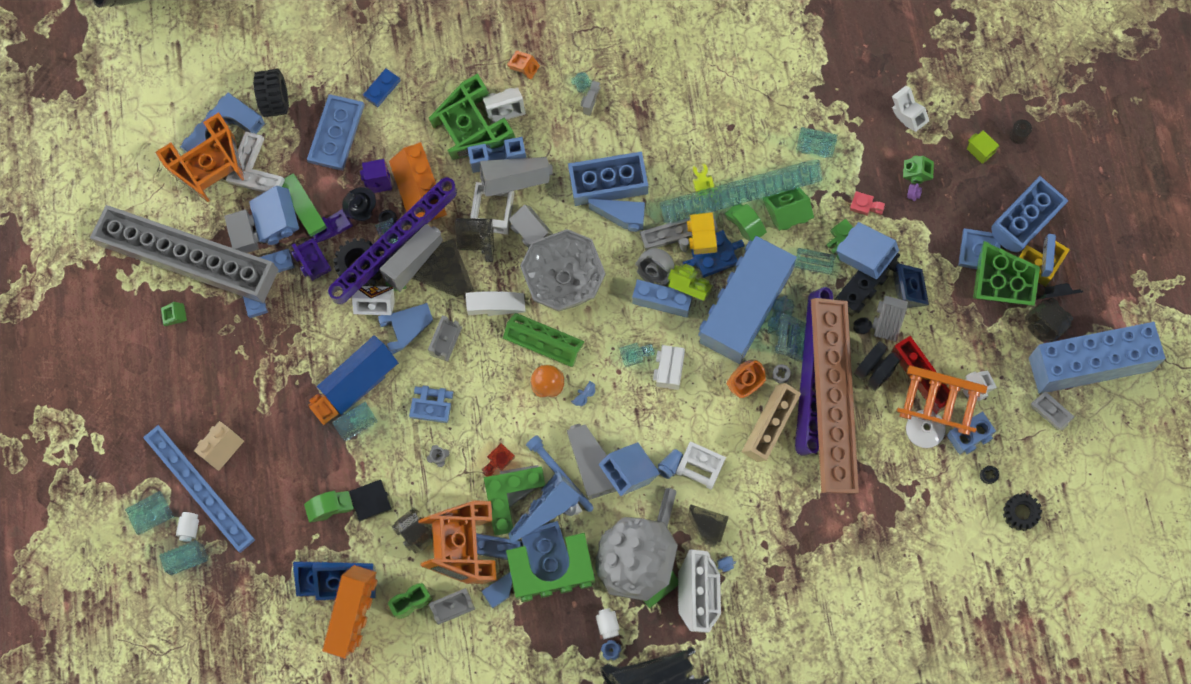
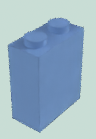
M274 186L249 201L259 242L275 245L279 240L291 236L293 232L299 229L289 189Z
M858 222L849 231L846 239L838 245L836 251L840 261L878 279L899 252L896 240Z
M638 442L609 453L598 464L620 496L650 484L660 474Z

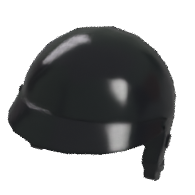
M366 187L350 190L342 201L344 214L348 218L358 221H365L371 218V212L376 205L375 194Z

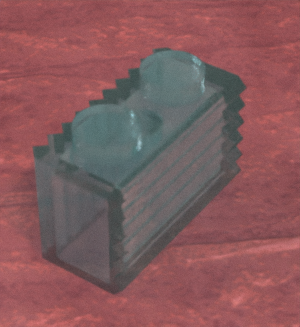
M363 402L332 423L342 439L347 442L351 437L354 438V435H357V433H361L367 427L377 423V419L367 403Z
M196 540L190 542V544H183L182 547L179 546L175 550H168L167 553H160L164 571L169 575H174L208 561L203 544Z

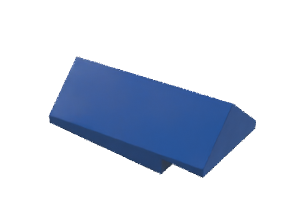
M374 335L324 379L317 388L342 415L385 378L384 375L399 364V362L384 343Z
M293 562L296 596H315L316 600H336L341 577L353 565L375 572L376 567L373 563ZM376 588L371 592L370 598H376Z

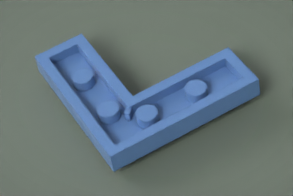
M289 248L259 257L273 262L279 269L278 273L295 268ZM243 297L249 318L268 313L265 301L260 303Z

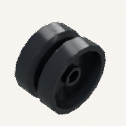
M881 341L873 347L854 372V375L861 381L865 380L872 373L868 380V386L874 391H877L890 378L902 359L895 352L890 353L883 359L888 351V347Z

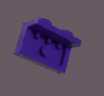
M314 237L299 246H296L295 243L292 244L294 251L291 253L297 262L301 261L303 266L300 269L305 277L309 276L314 281L332 271Z

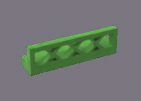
M514 313L507 322L503 336L505 340L570 367L574 366L577 355L584 345L583 340L518 313Z

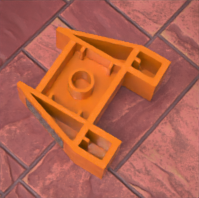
M219 112L203 122L212 137L181 156L170 142L155 152L172 176L207 202L210 200L204 190L231 172L235 171L240 179L244 180L234 134Z
M471 501L418 520L419 523L432 524L434 559L421 563V566L466 584H486L495 581V560H478L475 526L492 521L491 501Z

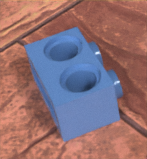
M983 411L972 417L970 427L976 428L981 426L985 430L984 434H980L976 430L974 433L970 432V435L958 433V429L954 428L946 435L959 455L964 452L969 454L977 449V444L982 442L984 445L993 439L992 435L996 430ZM959 437H967L968 443H962Z

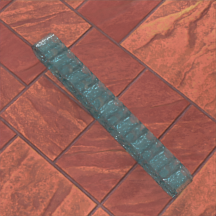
M809 160L665 200L660 203L664 223H673L688 219L692 214L709 213L820 182L823 180L820 160Z

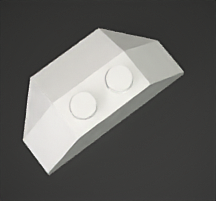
M689 550L678 572L679 614L692 632H710L712 626L721 615L720 573L710 558L708 551Z

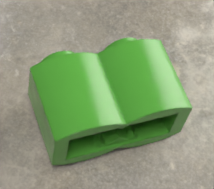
M419 583L410 587L406 593L394 596L387 604L393 615L397 619H402L412 614L415 609L427 606L432 601V597L423 583Z

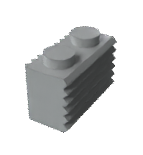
M885 296L883 302L879 301L877 312L880 314L878 318H874L872 328L875 329V337L886 338L894 342L897 341L908 301Z

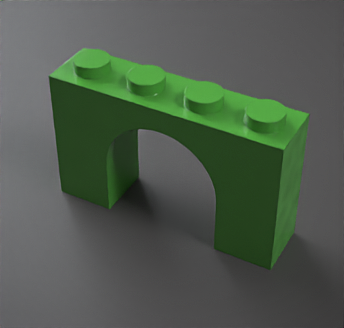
M585 533L565 537L570 561L567 572L555 581H544L533 574L526 546L506 550L516 599H521V602L533 600V597L538 595L544 598L552 596V592L556 591L567 593L571 592L572 588L580 586V589L592 587V583H595Z

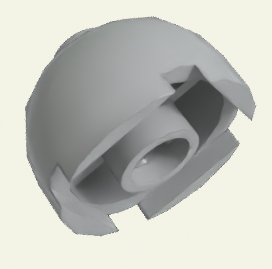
M651 248L641 254L635 266L638 267L637 273L643 280L650 283H660L659 285L663 286L669 281L668 276L671 269H674V261L666 251Z

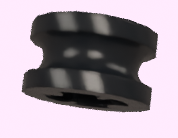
M986 466L980 471V479L985 484H992L999 478V471L994 466ZM991 470L993 472L992 475H994V478L987 479V475H985V472H989Z

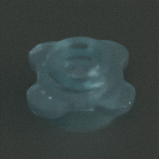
M586 72L578 73L571 79V83L577 87L578 92H583L585 88L591 87L593 82L589 79Z

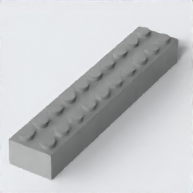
M108 205L105 206L90 236L100 247L260 303H264L279 270L271 261Z

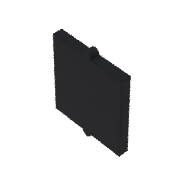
M381 479L349 491L359 522L392 510L387 497L389 494L385 491Z

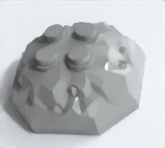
M568 229L531 242L520 265L533 301L555 311L574 308L594 299L606 275L592 239Z
M624 517L602 535L596 556L595 570L610 595L647 601L669 585L678 545L664 522Z

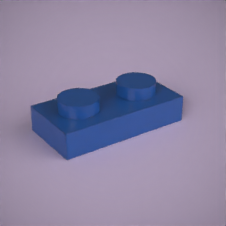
M385 68L365 91L363 97L376 107H379L401 80L397 75Z

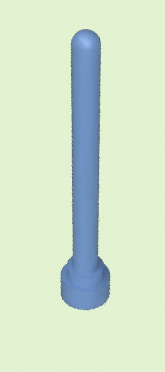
M538 435L527 442L526 446L530 451L537 452L554 473L560 471L576 487L543 448V441ZM578 489L581 505L588 512L593 511V505Z

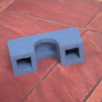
M523 137L504 140L503 146L494 149L488 148L486 144L467 147L472 172H480V161L526 158Z

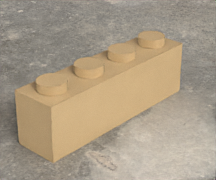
M786 383L775 386L742 453L756 462L767 461L801 395L799 391Z

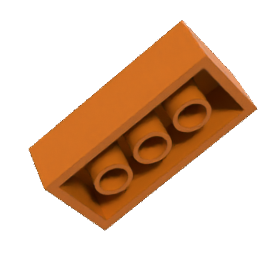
M353 565L342 575L323 652L345 659L350 653L354 652L356 647L360 646L363 638L360 635L361 630L366 626L368 619L365 616L366 611L370 609L373 600L370 598L371 592L375 590L377 585V579H375L377 572Z

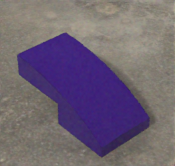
M343 209L328 218L323 217L322 220L327 228L313 237L319 243L342 233L353 225L344 214Z

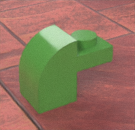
M738 203L725 213L726 218L737 225L742 237L748 241H753L755 236L760 238L767 233L761 219L748 204L742 205Z
M349 491L326 492L313 497L304 504L309 523L327 520L333 514L351 512L354 509Z

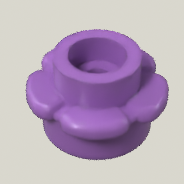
M918 183L916 185L910 184L908 199L916 201L917 198L920 199L922 188L919 187Z

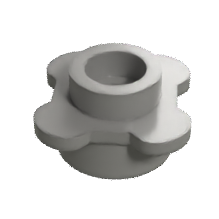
M434 445L431 447L429 456H427V461L437 464L438 467H443L446 457L449 456V451Z

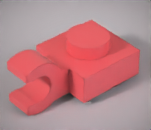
M856 191L850 211L868 216L869 211L882 215L885 203L873 202L874 196Z

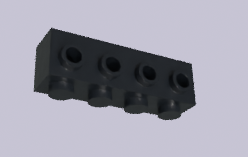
M896 254L878 279L858 270L837 295L835 300L848 301V314L851 317L856 312L859 314L865 307L864 302L867 298L870 300L877 292L876 287L879 284L882 286L888 279L887 274L889 271L894 272L896 265L900 264L898 261L900 254Z

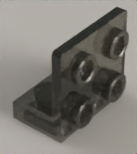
M456 218L457 249L481 250L482 255H485V261L493 262L495 252L493 219Z

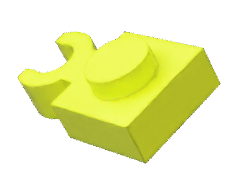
M702 164L703 170L701 172H697L696 166L692 168L693 173L697 176V179L693 180L698 199L716 194L712 176H706L708 168L705 164Z

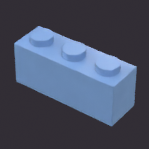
M637 279L632 296V304L688 318L693 296L670 287Z

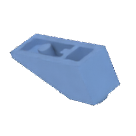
M588 199L589 209L629 231L637 232L643 230L645 202Z

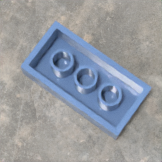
M642 151L568 163L575 206L588 204V199L616 200L648 194V181Z

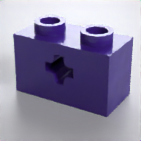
M385 159L362 163L363 170H360V175L366 188L372 190L373 193L393 190L390 172Z

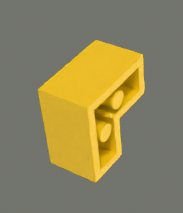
M1055 241L1054 267L1048 277L1041 276L1042 253L1026 245L1019 257L1040 267L1038 283L1046 287L1070 249Z

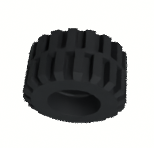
M278 68L255 72L253 81L254 93L262 116L265 118L287 114L289 99L282 72Z
M353 238L352 242L347 240L345 241V246L340 245L338 247L340 251L335 252L334 268L339 277L349 268L350 263L355 258L363 255L373 245L371 241L367 240L366 242L364 238H360L357 241L356 238ZM377 252L375 256L380 257V252ZM368 264L363 270L369 269L370 264ZM379 270L363 286H369L370 284L374 286L376 284L375 280L381 279V271ZM350 278L348 283H354L357 278Z

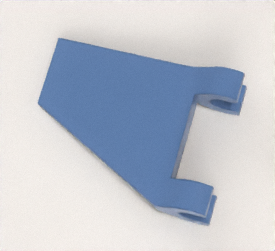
M427 303L392 313V315L378 316L380 327H385L389 324L393 326L397 341L387 344L388 350L392 354L403 350L433 322Z

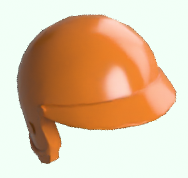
M541 365L536 368L531 376V387L534 394L538 397H555L559 395L564 387V375L561 370L552 365Z

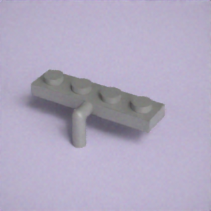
M690 217L641 231L640 235L645 251L679 242L681 250L686 252L689 245L688 239L692 238L691 232L687 231V221L690 220ZM714 218L715 231H717L718 227Z

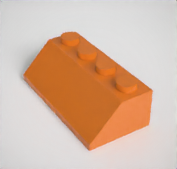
M421 142L403 148L389 160L407 212L436 185ZM433 199L430 204H436L439 200ZM445 207L432 220L446 216ZM419 212L416 216L422 217L425 213Z

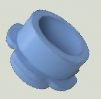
M732 556L724 557L717 561V569H722L723 572L729 571L734 568L733 564L736 561L733 560Z
M614 640L607 641L601 648L603 657L607 660H616L620 656L621 646Z

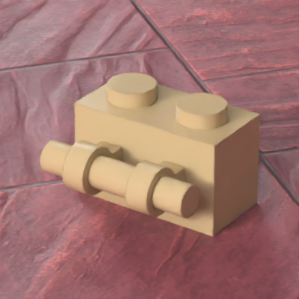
M220 421L215 427L212 426L209 429V434L197 443L198 446L194 450V452L218 471L244 442L243 439Z

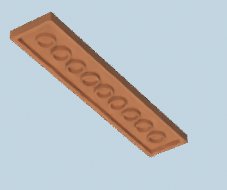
M814 298L811 299L821 493L858 494L848 301Z

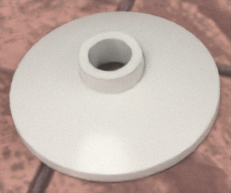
M924 410L917 411V413L923 414ZM932 411V413H931V416H932V417H936V418L942 419L938 414L936 415V414ZM912 417L911 420L908 419L906 433L910 441L916 446L932 448L938 445L944 438L945 425ZM928 424L930 430H925L923 425Z

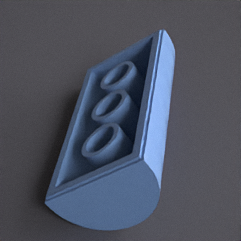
M1039 176L994 222L991 228L992 234L1004 248L1013 252H1020L1069 200Z

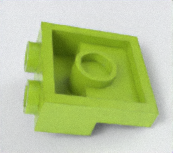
M688 264L675 265L668 276V280H670L668 287L703 301L711 293L713 285L709 284L710 282L706 279H696L698 271Z

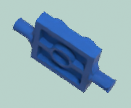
M724 230L715 233L717 252L694 255V250L690 249L692 259L684 261L682 264L696 266L703 278L736 266L738 261L734 250L744 247L743 240L731 243L727 239Z

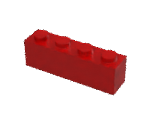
M911 336L894 345L891 353L895 352L902 357L899 364L905 372L909 365L936 372ZM922 379L921 382L919 381L917 389L924 399L927 400L931 384H929L930 380ZM941 384V387L938 386L932 409L936 415L945 410L950 390L945 384Z

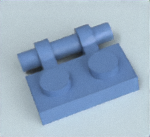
M424 385L423 387L415 386L414 394H419L421 397L420 399L412 398L409 417L412 419L448 423L451 403L444 402L445 398L453 399L454 392L446 391V388L432 389ZM428 396L438 397L437 401L427 400Z

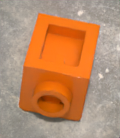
M517 50L507 64L510 69L524 73L527 79L530 80L540 67L533 55Z
M316 394L309 400L310 404H308V407L322 425H325L339 414L324 394Z

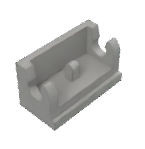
M442 315L428 348L430 356L449 361L462 329L459 322L456 320L452 322L448 317Z
M466 588L429 603L438 625L475 610Z

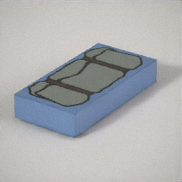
M1048 234L1044 239L1041 276L1043 277L1050 276L1053 271L1055 234Z

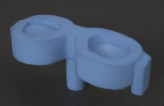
M589 381L584 391L579 389L578 393L580 395L571 401L572 404L576 406L585 405L587 397H591L595 393V384Z

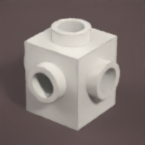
M975 371L966 376L967 381L988 386L986 394H980V397H977L978 401L987 398V393L997 388L988 371L978 373ZM963 389L964 395L969 399L968 391Z

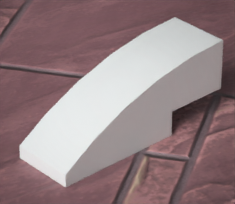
M494 291L466 293L468 316L479 314L493 316L526 312L524 293Z

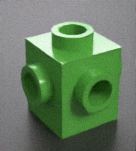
M923 155L913 156L911 159L904 160L903 178L909 180L912 184H921L923 181L933 179L934 161Z

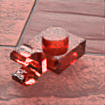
M500 443L487 456L490 462L482 469L483 474L486 477L492 476L497 468L503 471L515 458V455Z

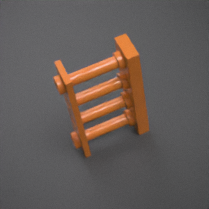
M910 365L907 367L906 374L910 375L909 379H911L904 409H896V412L900 413L899 417L910 420L912 417L939 423L957 428L958 433L970 435V432H976L977 428L970 427L977 397H980V394H986L988 386ZM922 379L930 380L929 384L931 385L923 414L913 412L911 410L918 383ZM941 384L949 386L950 392L943 418L939 419L932 417L931 413L938 386L941 387ZM964 389L968 391L969 399L963 422L958 424L950 420L957 393Z

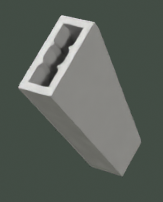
M547 157L480 161V179L486 197L549 183V177L553 173L552 164H549Z
M425 224L380 268L384 280L400 292L443 241L440 230L435 226L430 227Z
M575 424L567 430V434L588 500L616 492V489L598 465L607 455L586 425Z

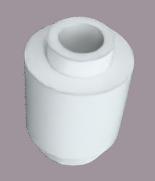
M182 512L176 536L180 537V541L191 542V539H196L199 524L198 514Z
M610 608L598 611L599 615L596 616V620L603 639L619 636L618 631L620 629L615 611H611Z

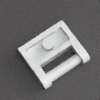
M690 441L676 474L691 478L712 490L726 457ZM689 463L712 475L710 478H707L685 467Z

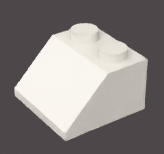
M508 88L504 92L491 93L483 98L490 125L504 117L508 120L525 115L523 98L518 88Z

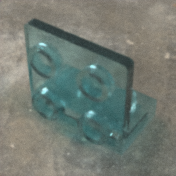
M801 127L796 150L804 154H818L822 158L833 157L838 135Z

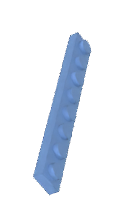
M159 425L143 437L239 553L255 541L253 536Z

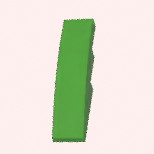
M293 173L284 178L285 181L282 187L289 189L294 210L310 237L326 229L325 223L295 174Z

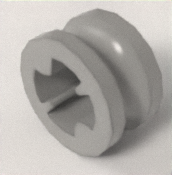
M780 364L774 368L772 376L777 383L782 384L788 381L791 372L788 366ZM778 370L786 372L784 378L777 376Z

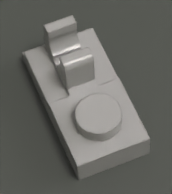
M1046 391L1031 403V407L1057 430L1062 431L1074 419V416Z

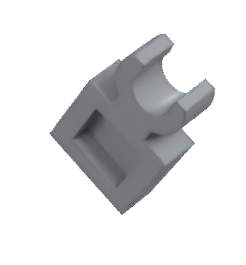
M593 81L587 96L582 98L581 107H583V114L590 116L600 90L599 82Z

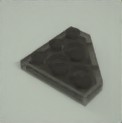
M454 238L441 243L411 278L455 297L474 291Z

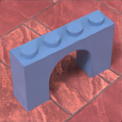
M227 93L219 99L215 108L207 113L206 118L195 127L193 133L183 140L180 147L186 153L209 139L211 134L203 122L218 112L226 124L237 125L244 131L254 134L258 133L265 125V122L258 113L230 93Z

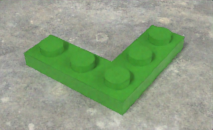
M542 466L484 477L488 501H491L494 536L510 533L513 529L507 493L546 486Z

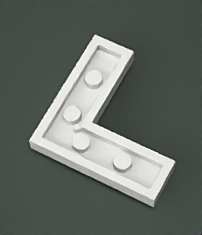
M245 131L238 149L244 180H241L237 173L233 171L228 174L226 178L227 183L263 193L274 186H283L285 181L283 177L252 169L264 141L262 135Z

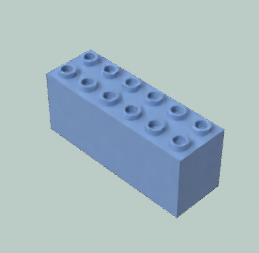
M755 236L753 241L749 240L745 248L744 257L740 256L738 259L735 273H730L726 281L728 282L726 289L722 288L719 292L717 304L711 306L708 312V319L702 322L698 334L700 336V344L738 364H741L793 272L797 258L758 236Z
M1155 322L1039 344L1029 356L1039 394L1045 391L1052 392L1152 372L1166 359Z

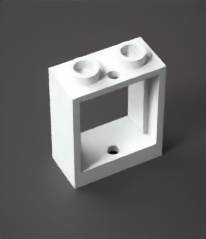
M476 182L469 223L471 231L508 234L510 226L508 219L511 218L514 191L497 194V196L508 197L504 221L478 218L481 196L485 192L482 182Z

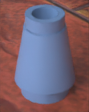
M674 449L658 464L657 470L662 477L670 479L671 476L675 475L683 457L680 451Z

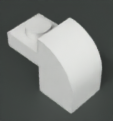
M905 86L892 96L895 104L892 109L897 118L906 127L916 132L929 122L925 107L915 102L911 88Z

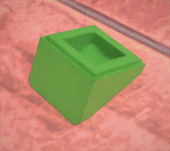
M172 302L161 308L163 326L182 323L187 320L183 303Z

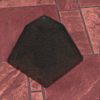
M690 504L688 516L700 539L705 541L704 544L707 546H720L729 517Z

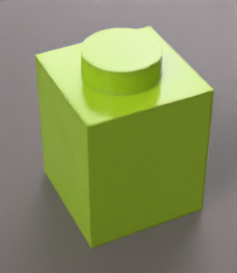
M983 130L979 134L975 133L970 137L967 150L983 164L996 153L999 145Z

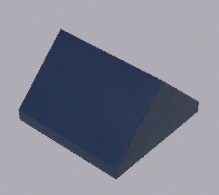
M897 264L893 272L897 299L908 301L907 308L929 305L923 269Z

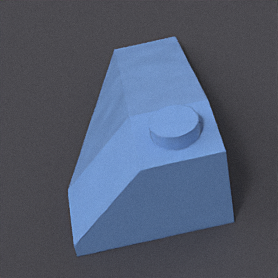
M557 471L546 483V486L543 487L541 498L531 503L530 513L522 515L508 534L511 542L517 541L578 503L580 499L578 489L560 471Z

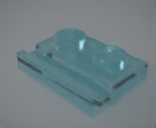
M161 491L125 509L137 535L174 517Z

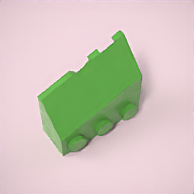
M983 241L977 264L973 298L1035 306L1040 267Z

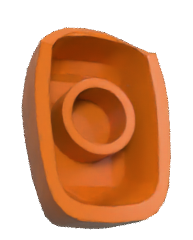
M754 359L748 360L737 367L726 384L735 396L739 398L747 397L766 381L765 369L759 361Z

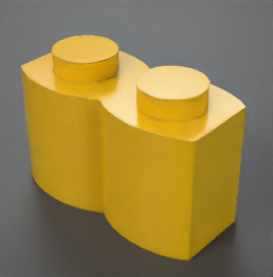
M713 212L690 215V220L687 221V231L692 234V238H689V247L694 250V255L717 252Z

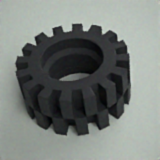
M1015 494L1005 503L1003 511H1005L1003 517L1007 519L1005 522L1010 523V527L1012 529L1015 527L1017 531L1031 529L1041 519V504H1038L1036 502L1038 499L1036 497L1033 499L1031 494ZM1018 505L1028 507L1030 515L1027 519L1017 517L1015 508Z

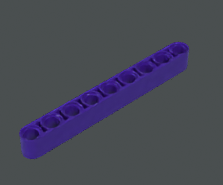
M447 177L441 179L330 285L328 293L334 303L340 305L347 302L407 241L455 198L457 189L453 179ZM447 186L452 187L450 191L443 190ZM433 199L439 200L436 204H430ZM419 212L425 213L422 217L416 216ZM411 225L409 230H403L404 226ZM392 238L398 239L397 242L393 244L389 243V241ZM384 251L382 256H375L377 252ZM365 264H370L369 269L362 270ZM350 278H357L354 283H348ZM339 290L343 291V293L340 296H334L335 292Z
M828 287L815 290L808 296L800 383L801 395L799 397L795 450L801 456L814 454L819 451L811 299L833 300V293Z

